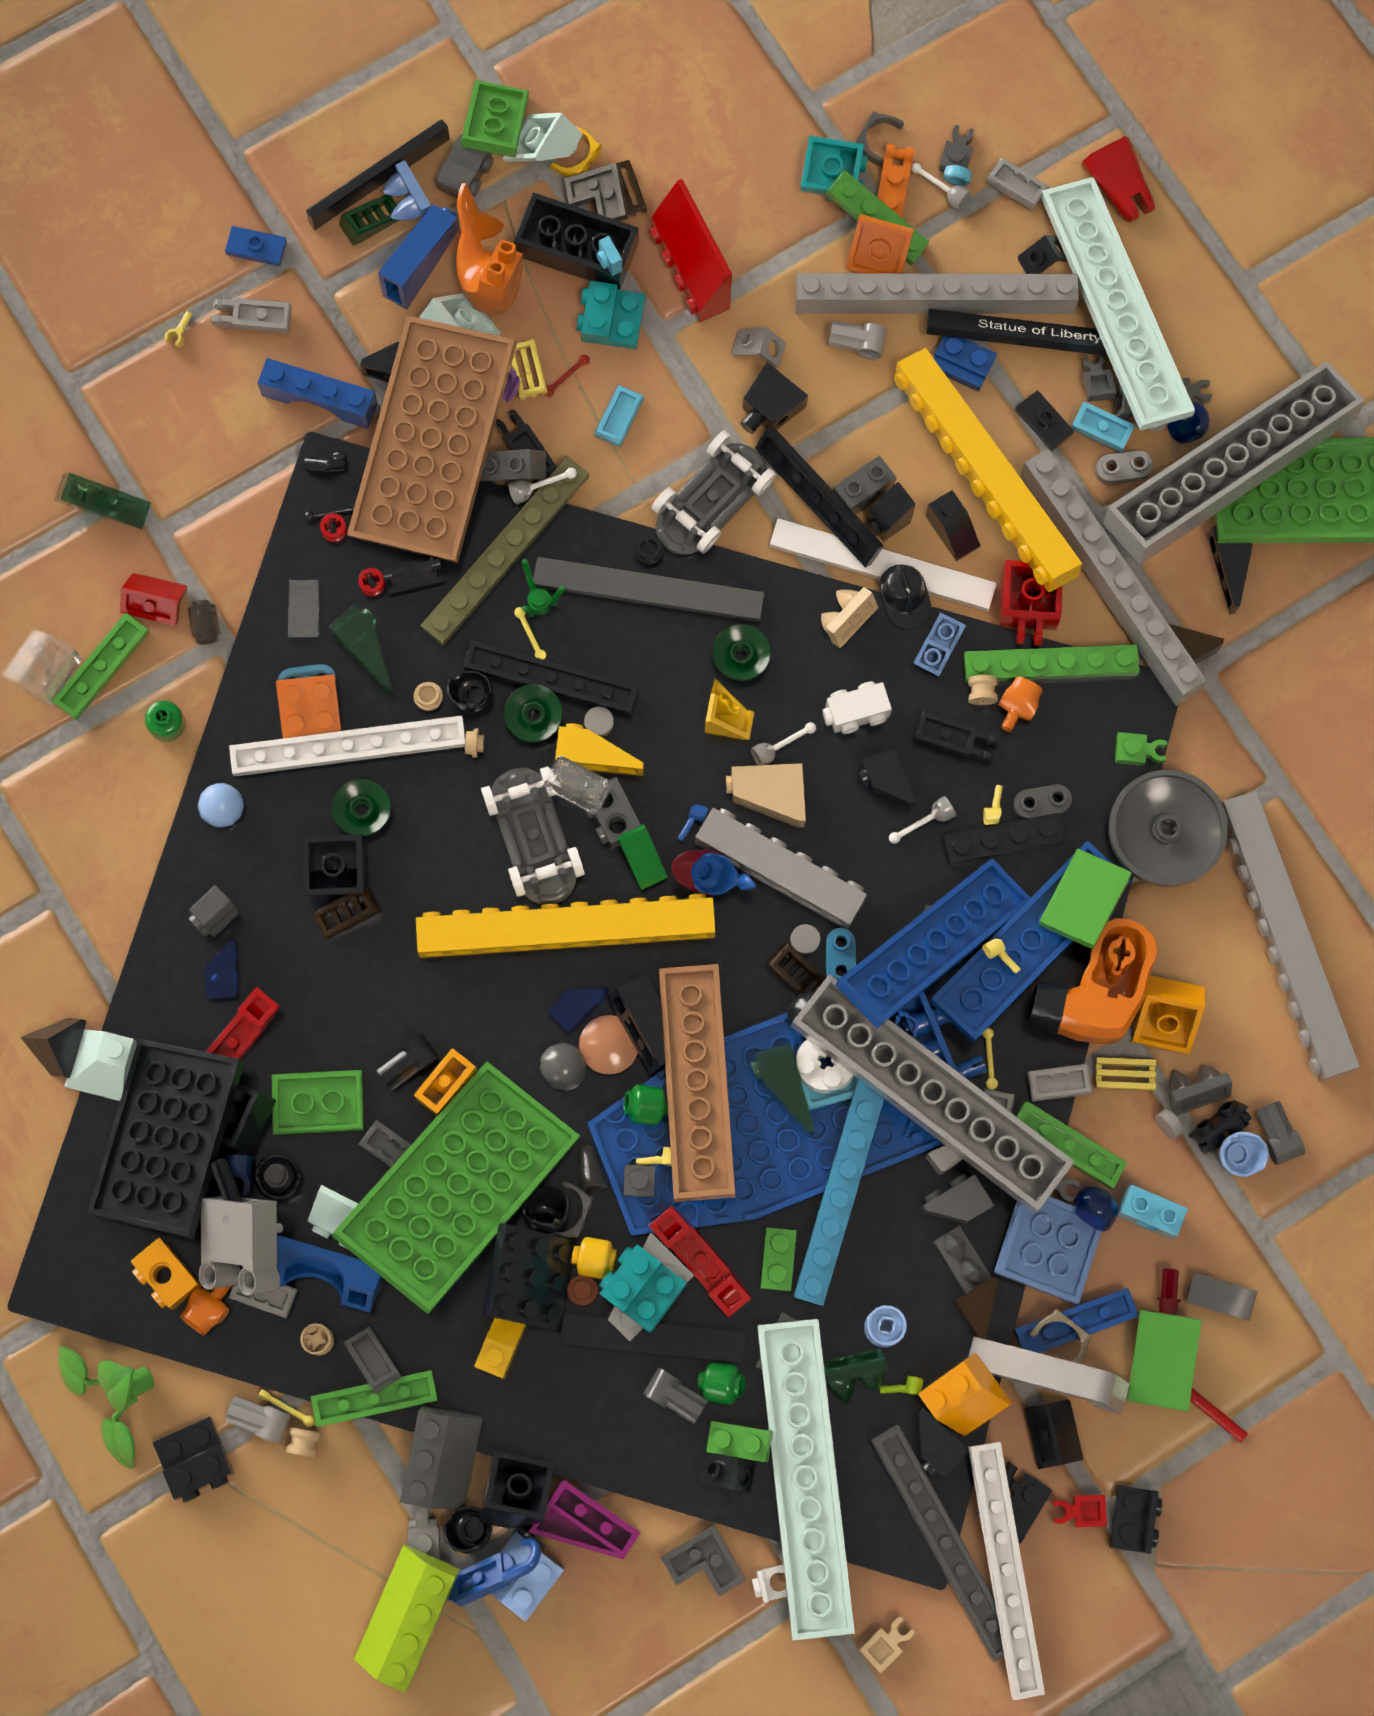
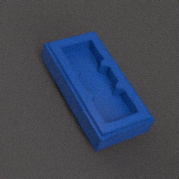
M232 226L225 253L228 256L281 266L287 239L283 236Z

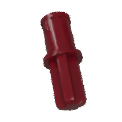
M1165 1268L1162 1271L1161 1298L1157 1297L1156 1299L1159 1300V1312L1177 1315L1178 1302H1181V1299H1177L1179 1278L1177 1269Z

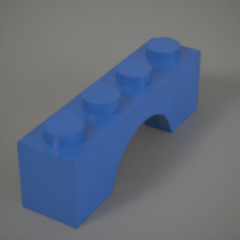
M269 358L266 359L257 383L263 397L286 404L293 401L311 403L332 412L344 422L369 429L378 404L375 391Z
M277 1235L279 1286L283 1287L288 1282L297 1278H318L328 1282L337 1290L341 1305L368 1313L371 1312L380 1291L383 1277L360 1259Z

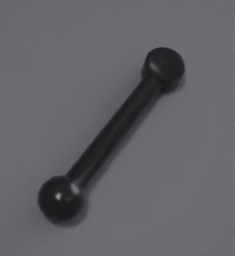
M356 502L350 507L317 513L308 511L305 513L304 519L307 522H313L316 518H322L328 514L353 512Z

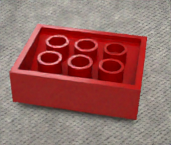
M683 179L677 180L651 217L649 234L653 243L660 245L663 251L661 257L665 266L672 268L675 274L673 280L678 291H684L687 297L685 300L686 306L690 314H696L699 322H703L730 309L732 272Z

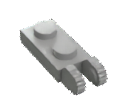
M217 298L213 302V307L216 310L233 311V316H211V324L214 326L289 333L292 313L291 303L235 298V300Z

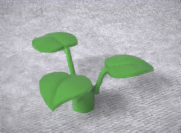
M64 1346L59 1347V1369L66 1387L72 1393L82 1395L86 1392V1385H101L111 1406L117 1410L113 1414L112 1420L105 1418L102 1421L103 1441L109 1453L119 1463L128 1468H134V1439L128 1427L119 1421V1418L132 1404L138 1402L137 1396L154 1388V1380L150 1371L145 1367L134 1371V1368L104 1360L98 1364V1379L91 1380L87 1377L88 1369L83 1359L73 1350Z

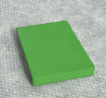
M475 80L460 147L515 158L529 90Z
M1077 849L1039 921V926L1094 949L1131 878L1132 872Z
M362 1070L272 1074V1098L276 1100L272 1109L273 1135L364 1131Z
M1140 1309L1127 1401L1189 1412L1202 1319Z

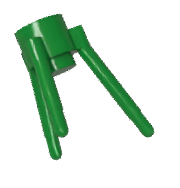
M523 559V569L530 593L527 600L528 606H523L522 610L528 613L529 617L544 615L550 610L551 606L557 605V600L566 588L561 586L552 597H550L546 590L536 588L528 561Z

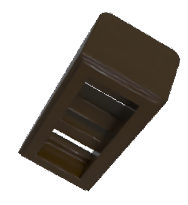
M365 885L364 894L343 895L313 912V915L325 939H329L373 917L382 910L371 888ZM361 896L367 906L365 910L359 900ZM352 902L357 912L355 916H353L347 903ZM339 907L347 919L344 922L337 911ZM329 912L336 924L333 928L325 915Z
M789 943L782 944L764 964L776 977L798 995L806 992L804 989L813 979L818 982L809 992H816L826 979ZM787 955L790 959L781 968L778 964ZM795 963L798 964L799 967L790 976L787 972ZM806 971L808 975L798 984L796 980Z

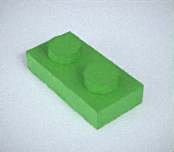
M766 1227L760 1289L791 1292L797 1230Z
M711 1421L706 1452L768 1462L773 1431Z

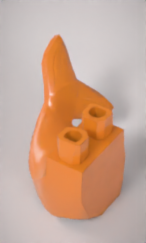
M462 183L457 198L461 236L457 249L456 270L460 287L467 300L477 311L486 314L506 313L519 292L523 268V253L517 252L516 245L505 240H500L494 252H489L482 247L481 241L496 236L502 230L504 224L490 214L480 211L466 183Z

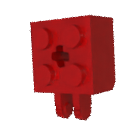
M1005 560L1001 572L999 626L1016 627V644H1023L1025 641V628H1033L1034 645L1041 646L1043 629L1057 630L1060 623L1063 586L1048 592L1044 585H1040L1036 581L1033 570L1028 563Z

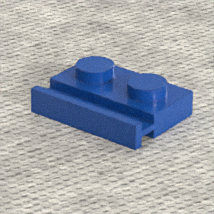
M943 336L933 358L947 378L979 392L996 359L997 353L966 339Z

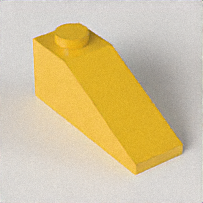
M572 723L566 724V727L559 726L555 758L556 768L643 776V762L589 729H583L582 725Z
M494 1318L474 1367L505 1380L526 1325Z

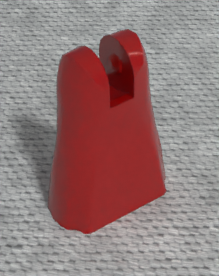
M1124 136L1091 153L1083 160V168L1090 177L1095 179L1096 184L1107 195L1116 210L1126 221L1130 223L1139 218V213L1132 197H1134L1144 214L1155 210L1153 196L1144 179L1129 137Z

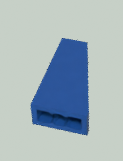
M433 204L378 272L383 297L405 309L409 308L459 231L458 218L453 211L446 207L441 209Z

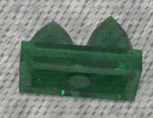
M881 1348L823 1361L825 1376L831 1389L845 1404H848L853 1396L856 1377H860L861 1381L869 1389L877 1391L884 1380L885 1371L888 1370L887 1360Z

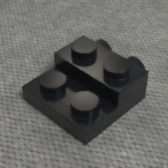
M210 1416L153 1442L163 1467V1475L174 1500L182 1498L183 1503L188 1502L201 1495L200 1489L209 1485L212 1490L227 1484L229 1482L228 1476L235 1474Z

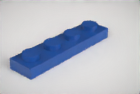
M1128 1288L1061 1312L1089 1335L1139 1317ZM1041 1320L1014 1329L1020 1348L1036 1353H1041L1079 1339L1071 1326L1059 1321L1049 1322L1042 1326L1038 1335L1034 1338L1029 1335Z

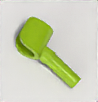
M907 1376L906 1385L880 1386V1394L900 1392L918 1395L922 1391L924 1381L922 1378Z

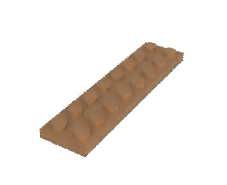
M719 965L659 969L674 1202L734 1198L736 1194Z

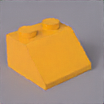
M1150 975L1146 996L1136 1014L1132 1042L1190 1054L1205 1010V987Z
M976 1352L918 1393L937 1421L963 1436H966L1012 1404Z

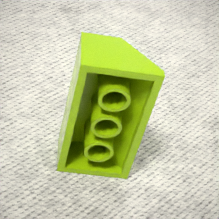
M404 1544L354 1661L377 1681L406 1693L412 1684L461 1569Z

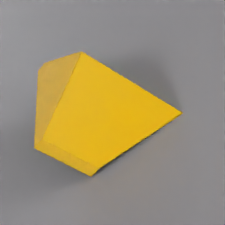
M715 678L708 706L705 733L749 740L754 712L747 710Z

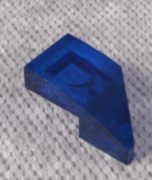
M230 939L205 968L206 999L233 998L238 995L235 939Z
M607 987L567 990L547 1013L568 1033L572 1032L587 1013L594 1009L609 992V989Z

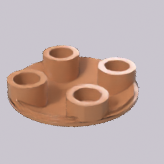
M605 1015L592 1020L587 1024L580 1036L579 1049L586 1064L592 1071L601 1074H616L626 1070L634 1063L638 1054L618 1016Z

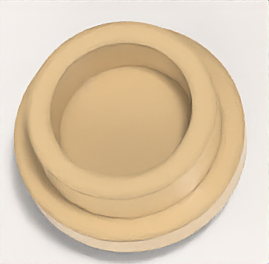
M424 682L416 687L414 701L420 709L432 711L442 703V690L437 684Z
M474 729L473 731H466L465 754L472 755V758H477L478 752H484V735H479V729Z

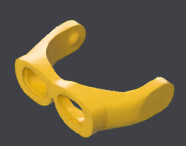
M579 127L576 128L583 134L581 138L590 145L589 154L581 163L569 168L552 163L550 169L561 176L570 177L589 171L591 162L593 163L601 152L602 145L596 142L588 132Z

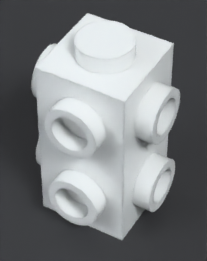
M873 681L858 686V690L851 692L839 690L832 693L830 698H827L826 708L822 709L826 725H832L834 733L842 731V734L852 733L858 730L860 725L870 723V726L882 724L887 721L886 718L890 717L892 710L883 682L875 684Z

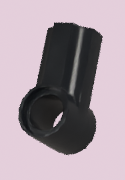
M423 1034L410 1040L403 1046L402 1052L377 1069V1072L392 1092L414 1075L424 1073L440 1060L439 1055Z

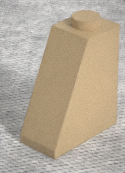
M802 763L732 767L731 776H726L727 794L732 793L733 803L798 828L805 826Z

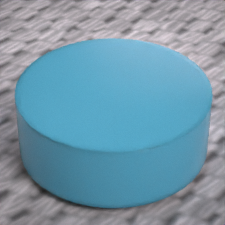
M948 165L945 167L943 178L949 184L967 186L971 182L972 171L962 166Z

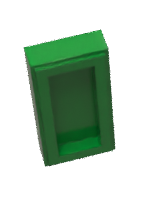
M644 824L617 837L641 890L668 878Z

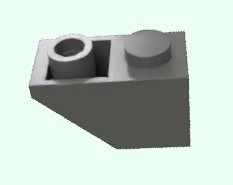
M963 1174L950 1182L952 1188L943 1194L938 1189L924 1198L926 1204L921 1207V1210L928 1215L966 1224L991 1209L994 1204L976 1175L967 1178L966 1174Z

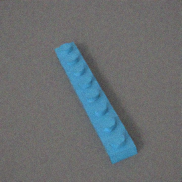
M859 1079L855 1085L854 1094L850 1102L793 1295L795 1298L821 1306L825 1302L884 1101L882 1096Z

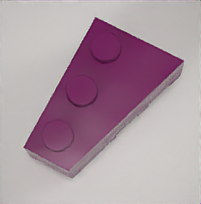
M563 1479L548 1502L544 1523L533 1524L528 1533L624 1559L641 1532Z

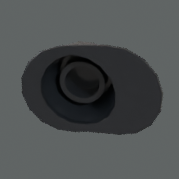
M905 564L894 565L888 568L881 576L879 587L890 621L897 627L905 630H913L923 626L931 613V601L923 576L917 569Z

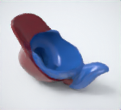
M687 851L677 856L672 863V872L675 879L681 885L700 894L720 895L728 892L735 886L744 891L756 888V884L750 875L738 873L730 859L717 851Z

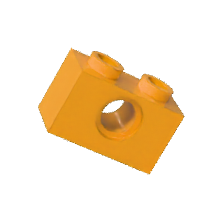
M452 1048L414 1094L416 1100L438 1116L477 1073L476 1066Z
M160 1237L131 1260V1263L136 1267L132 1271L133 1274L143 1285L148 1282L155 1292L151 1296L161 1308L167 1305L172 1310L176 1309L190 1297L197 1287H202L168 1243ZM168 1267L171 1271V1278L167 1283L160 1284L157 1280V1274L162 1268Z

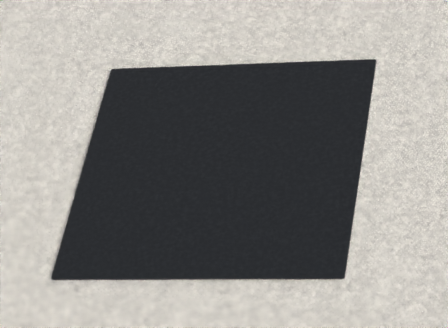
M308 432L304 437L101 1031L132 1038L137 1042L138 1039L206 1052L238 1014L239 1011L237 1009L252 991L259 987L280 1007L259 1038L241 1058L245 1063L239 1084L272 1098V1074L362 1070L364 1131L273 1135V1112L271 1111L251 1155L221 1143L217 1160L225 1155L253 1156L252 1181L254 1193L251 1198L276 1201L277 1223H281L283 1226V1231L277 1233V1235L357 1259L359 1258L351 1251L340 1246L339 1242L331 1234L327 1239L312 1231L314 1225L308 1222V1218L321 1185L359 1204L390 1169L389 1166L359 1146L360 1141L374 1122L378 1120L412 1145L437 1117L417 1101L414 1094L449 1051L453 1048L476 1066L477 1071L487 1061L580 1135L577 1142L537 1188L554 1187L562 1190L569 1197L570 1211L568 1220L560 1230L555 1232H565L573 1228L580 1220L583 1211V1204L579 1194L560 1186L561 1181L573 1184L581 1188L589 1196L594 1197L593 1205L586 1218L585 1227L580 1239H569L576 1241L575 1246H580L585 1237L610 1241L613 1249L617 1250L616 1265L613 1273L615 1274L622 1265L618 1260L627 1247L634 1249L636 1245L643 1248L649 1234L631 1237L587 1123L617 1101L623 1099L626 1092L631 1091L635 1085L644 1084L657 1075L658 1072L665 1068V1064L652 1075H650L639 1054H637L631 1066L616 1074H601L592 1071L587 1065L586 1076L583 1082L577 1088L562 1091L552 1088L543 1077L539 1067L542 1054L549 1046L561 1042L574 1045L579 1049L580 1036L589 1022L600 1016H617L607 997L616 987L644 974L647 975L649 981L655 984L661 1003L659 969L719 965L724 1037L788 1012L789 1004L798 994L776 977L764 964L782 944H790L791 934L796 927L808 924L815 927L819 932L820 944L814 953L802 956L826 978V939L831 931L843 927L750 875L756 884V888L744 891L735 886L728 892L720 895H706V898L713 897L715 938L420 958L417 951L416 917H423V913L440 912V915L444 916L452 915V912L455 910H469L470 914L482 913V909L499 908L500 912L512 911L511 908L515 906H529V910L541 909L542 905L534 903L525 895L517 897L508 871L513 866L496 815H489L481 788L490 786L491 789L495 780L502 773L510 769L528 768L541 775L540 769L549 767L557 794L551 797L568 847L569 849L576 847L585 875L576 878V885L572 893L564 901L558 903L559 908L571 907V903L588 902V906L600 905V902L604 900H617L618 904L630 903V899L647 898V902L659 901V898L663 896H676L677 900L689 899V895L700 894L686 888L675 879L672 872V863L677 856L684 852L705 850L695 844V837L703 823L695 820L693 827L683 842L677 839L687 823L686 821L692 806L698 804L707 807L706 818L712 808L719 811L721 808L726 809L736 816V821L743 825L750 823L761 830L760 834L766 838L771 839L775 837L787 845L786 849L795 854L802 852L813 860L811 863L821 869L823 866L829 867L838 874L837 878L846 883L849 880L864 888L863 892L867 894L866 899L848 929L856 940L857 965L921 915L926 905L932 906L992 858L1030 897L1087 841L1112 864L1125 869L1115 856L1109 840L1108 824L1111 809L1119 794L1129 783L1146 773L1161 770L1163 763H1154L1149 758H1146L1144 766L1115 763L1116 735L1118 732L1147 735V743L1161 739L1167 741L1168 746L1178 706L1171 700L1152 670L1142 665H1139L1140 672L1136 676L1030 680L1039 685L1043 690L1039 698L1038 708L1031 721L1019 717L1012 731L1007 732L1001 728V725L1008 711L998 704L1005 690L1010 687L1013 681H997L995 693L998 695V701L990 705H974L969 703L971 687L968 685V682L965 683L964 652L1074 646L1042 638L1041 646L1034 645L1033 635L1028 633L1025 635L1023 644H1016V630L932 606L929 619L923 626L913 630H905L897 627L890 621L881 593L868 589L873 593L878 609L839 648L832 643L828 633L824 630L821 614L841 612L843 610L837 600V590L860 592L863 587L715 545L704 554L698 551L690 555L674 554L663 546V556L657 563L652 565L643 564L635 556V545L639 539L645 536H653L658 539L655 528L566 504L454 635L442 646L424 632L420 625L529 499L516 505L511 497L509 487L480 481L458 563L439 559L444 581L389 595L385 583V589L380 595L375 597L366 596L361 591L358 582L359 575L363 570L375 568L383 574L382 567L426 557V555L349 537L347 533L353 512L338 514L344 519L347 527L346 536L339 542H329L323 537L320 530L322 518H316L313 522H307L304 519V515L308 511L317 513L350 507L356 502L370 448ZM336 451L343 452L348 456L346 461L347 467L341 472L306 471L304 468L306 457L332 458V454ZM336 522L330 523V528L326 529V531L330 530L331 534L337 533V528L341 527V525L337 526ZM537 557L764 592L760 622L564 592L557 600V605L551 606L546 614L534 615L533 617H529L528 613L525 614V618L540 649L546 653L545 660L639 686L631 716L609 710L613 716L614 725L612 731L602 738L643 762V776L556 768L555 758L559 728L546 740L526 742L514 736L506 725L504 718L505 704L509 696L516 689L522 687L521 685L488 677L493 686V696L491 702L484 709L469 714L461 712L452 705L446 693L447 682L450 678L455 679L464 670L463 665L471 640L535 657L536 652L520 619L514 614L516 608L528 606L527 600L530 590L523 569V559L528 561L533 578ZM373 577L367 578L368 583L364 582V585H370L371 588H375L376 582H380V580H374ZM544 589L549 593L550 597H552L557 591ZM941 612L965 624L966 627L940 676H937L914 664V661ZM738 624L750 625L760 630L767 638L771 652L766 669L756 678L746 681H737L726 677L718 670L713 660V645L718 635L726 628ZM738 652L736 657L739 660H743L747 655L744 652ZM326 664L336 673L342 731L462 716L465 738L466 731H473L474 729H479V735H484V752H478L477 758H472V755L465 754V747L242 776H233L229 745L283 739L276 680L288 668ZM319 673L317 676L326 675V674H324V673ZM715 678L747 710L754 712L749 740L705 733L706 717ZM871 681L875 684L883 682L892 708L890 717L886 718L887 721L875 726H870V723L860 725L858 730L848 734H842V731L834 733L832 725H826L822 709L826 708L827 698H830L832 693L839 690H847V692L858 690V686ZM433 682L441 688L443 700L438 708L432 711H425L415 704L414 691L421 683ZM557 696L562 706L560 726L566 727V724L572 723L582 725L583 729H586L584 723L585 715L590 709L597 706ZM532 710L529 713V718L536 720L540 715L539 711ZM926 711L976 727L979 731L999 738L997 746H988L976 740L973 744L974 748L994 755L993 761L985 763L975 760L970 756L967 758L914 741L922 712ZM809 722L816 725L814 733H807L776 750L775 758L769 764L802 763L806 816L804 827L798 828L733 803L732 793L727 794L726 776H731L732 767L758 766L750 751L752 747L763 742L773 746L804 729L805 725ZM1167 746L1165 748H1155L1156 754L1165 756ZM895 748L916 798L915 807L907 810L871 794L868 786L863 787L858 776V770H861L860 765L863 759ZM617 777L640 824H644L668 877L643 890L639 888L621 846L611 850L608 843H601L595 830L599 825L594 817L589 819L582 804L586 802V791ZM356 779H368L384 788L391 803L390 816L384 827L375 834L364 837L366 840L365 885L371 888L382 911L329 939H325L313 912L343 895L304 897L302 837L349 835L339 828L333 818V798L336 792L347 782ZM216 783H225L237 789L242 795L244 808L241 817L233 825L214 827L200 817L197 806L201 793L208 786ZM1059 784L1065 786L1072 795L1071 805L1065 813L1059 815L1065 840L1064 843L949 866L943 836L993 826L984 824L983 810L984 808H992L996 785L1003 786L1000 800L1001 817L998 824L1022 820L1014 813L1013 802L1017 794L1023 790ZM1054 794L1052 796L1055 802H1062L1060 795ZM946 796L956 813V816L945 822L932 819L901 837L898 843L893 844L889 841V835L892 832L898 833L931 814L932 805L936 800ZM601 797L596 803L601 808H607L611 806L613 801L609 797ZM1029 799L1024 800L1026 807H1034L1033 801ZM360 806L357 809V813L360 815H364L368 811L366 806ZM615 822L611 824L609 829L613 833L619 834L626 827L621 822ZM735 867L738 873H746ZM1131 875V882L1123 891L1108 921L1123 918L1133 875ZM216 885L236 906L240 914L217 936L213 937L209 934L204 937L188 919L192 916L189 909ZM362 896L359 897L364 910L367 909ZM352 902L347 903L353 916H355L357 912ZM337 908L342 921H346L347 919L341 908ZM330 912L325 914L331 927H335L336 924ZM996 933L924 990L928 1002ZM836 939L835 942L837 946H846L845 939ZM1075 941L988 1027L994 1032V1036L991 1038L994 1078L998 1081V1086L994 1091L1014 1094L1012 1114L1016 1116L1023 1102L1028 1101L1067 1126L1075 1097L1032 1102L1027 1073L1029 1071L1084 1064L1089 1042L1076 1041L1058 1033L1053 1034L1027 1024L1037 982L1068 985V989L1079 987L1082 976L1089 964L1091 948ZM786 955L778 965L782 968L790 957ZM795 963L787 973L791 976L799 965ZM843 967L836 969V973L839 976L847 973ZM804 971L796 982L800 984L808 973ZM813 979L804 990L809 992L818 981ZM929 1002L930 1007L932 1009H935V1007ZM951 1022L940 1025V1031L955 1064L976 1057V1055H981L982 1063L973 1066V1068L985 1063L987 1072L968 1078V1080L984 1092L987 1089L985 1084L988 1080L985 1038L981 1035L972 1043ZM423 1034L439 1055L440 1060L422 1074L417 1073L392 1092L377 1072V1069L402 1052L401 1049L410 1040ZM80 1092L7 1307L9 1311L310 1402V1396L368 1384L343 1342L370 1326L401 1377L430 1370L433 1371L438 1401L423 1405L484 1417L477 1452L493 1456L494 1450L552 1462L555 1463L554 1475L777 1542H781L771 1448L768 1462L749 1460L756 1463L752 1487L749 1493L699 1483L697 1478L702 1453L707 1450L711 1421L769 1430L763 1374L755 1368L760 1358L757 1326L777 1323L782 1312L798 1321L818 1319L847 1563L934 1589L944 1590L948 1581L870 1440L893 1426L899 1425L920 1465H922L924 1462L919 1458L916 1413L921 1408H924L931 1415L932 1413L919 1395L900 1392L880 1394V1386L906 1385L907 1376H913L923 1379V1390L969 1356L974 1335L953 1303L964 1296L965 1293L933 1243L958 1226L963 1230L991 1277L998 1279L986 1340L1009 1346L1011 1344L1026 1286L994 1274V1269L1017 1200L964 1159L943 1175H938L925 1157L930 1153V1151H927L860 1179L823 1306L793 1297L823 1193L756 1220L696 1228L740 1280L750 1294L751 1299L728 1318L708 1295L707 1289L693 1276L659 1324L745 1332L742 1364L560 1345L562 1323L560 1332L526 1325L504 1380L474 1367L494 1321L492 1317L482 1316L497 1235L429 1314L424 1312L384 1278H382L380 1291L370 1313L341 1305L337 1290L324 1280L313 1277L294 1279L286 1284L298 1289L287 1319L230 1299L232 1286L221 1299L230 1309L228 1315L204 1336L180 1318L181 1313L188 1304V1299L174 1310L168 1308L167 1305L161 1308L151 1296L155 1292L148 1282L143 1285L133 1274L132 1271L136 1267L131 1263V1260L160 1237L168 1243L200 1282L201 1216L194 1239L87 1214L120 1101ZM271 1154H285L295 1161L300 1170L301 1178L297 1191L283 1200L266 1198L259 1193L254 1182V1174L259 1162ZM963 1174H966L967 1178L976 1175L994 1204L991 1209L966 1224L928 1215L921 1210V1207L926 1204L924 1199L926 1196L938 1189L943 1194L952 1188L950 1182ZM211 1178L206 1198L222 1196L216 1179ZM237 1179L235 1183L240 1194L244 1189V1181ZM523 1203L506 1224L532 1230L524 1222ZM766 1227L797 1230L791 1292L760 1289ZM653 1234L665 1246V1244L658 1238V1236L656 1234ZM669 1248L668 1250L688 1269L674 1251ZM572 1264L569 1282L579 1275L577 1264ZM168 1267L162 1268L157 1274V1280L160 1284L167 1283L171 1278V1271ZM592 1278L597 1284L598 1294L596 1299L589 1305L579 1306L574 1304L567 1293L563 1314L609 1318L614 1306L600 1295L603 1289L599 1285L603 1279ZM883 1305L899 1309L907 1322L904 1337L895 1345L887 1348L871 1344L864 1333V1322L867 1316L873 1310ZM314 1323L322 1324L331 1330L334 1336V1345L331 1351L325 1355L317 1356L304 1350L300 1338L301 1333L308 1325ZM712 1362L736 1365L740 1373L744 1374L745 1377L744 1392L741 1398H737L731 1405L707 1402L694 1424L679 1416L670 1408L666 1407L665 1409L642 1394L658 1367L680 1380L683 1386L702 1398L704 1396L702 1390L698 1389V1377L700 1372H705L707 1366ZM993 1376L1000 1385L1001 1377ZM423 1405L364 1418L414 1432L418 1411ZM991 1419L966 1436L961 1435L941 1422L939 1423L968 1449L970 1446L985 1443ZM969 1452L945 1479L939 1476L934 1479L924 1470L959 1535L961 1534L974 1484ZM742 1467L738 1473L740 1484L746 1478L745 1467Z

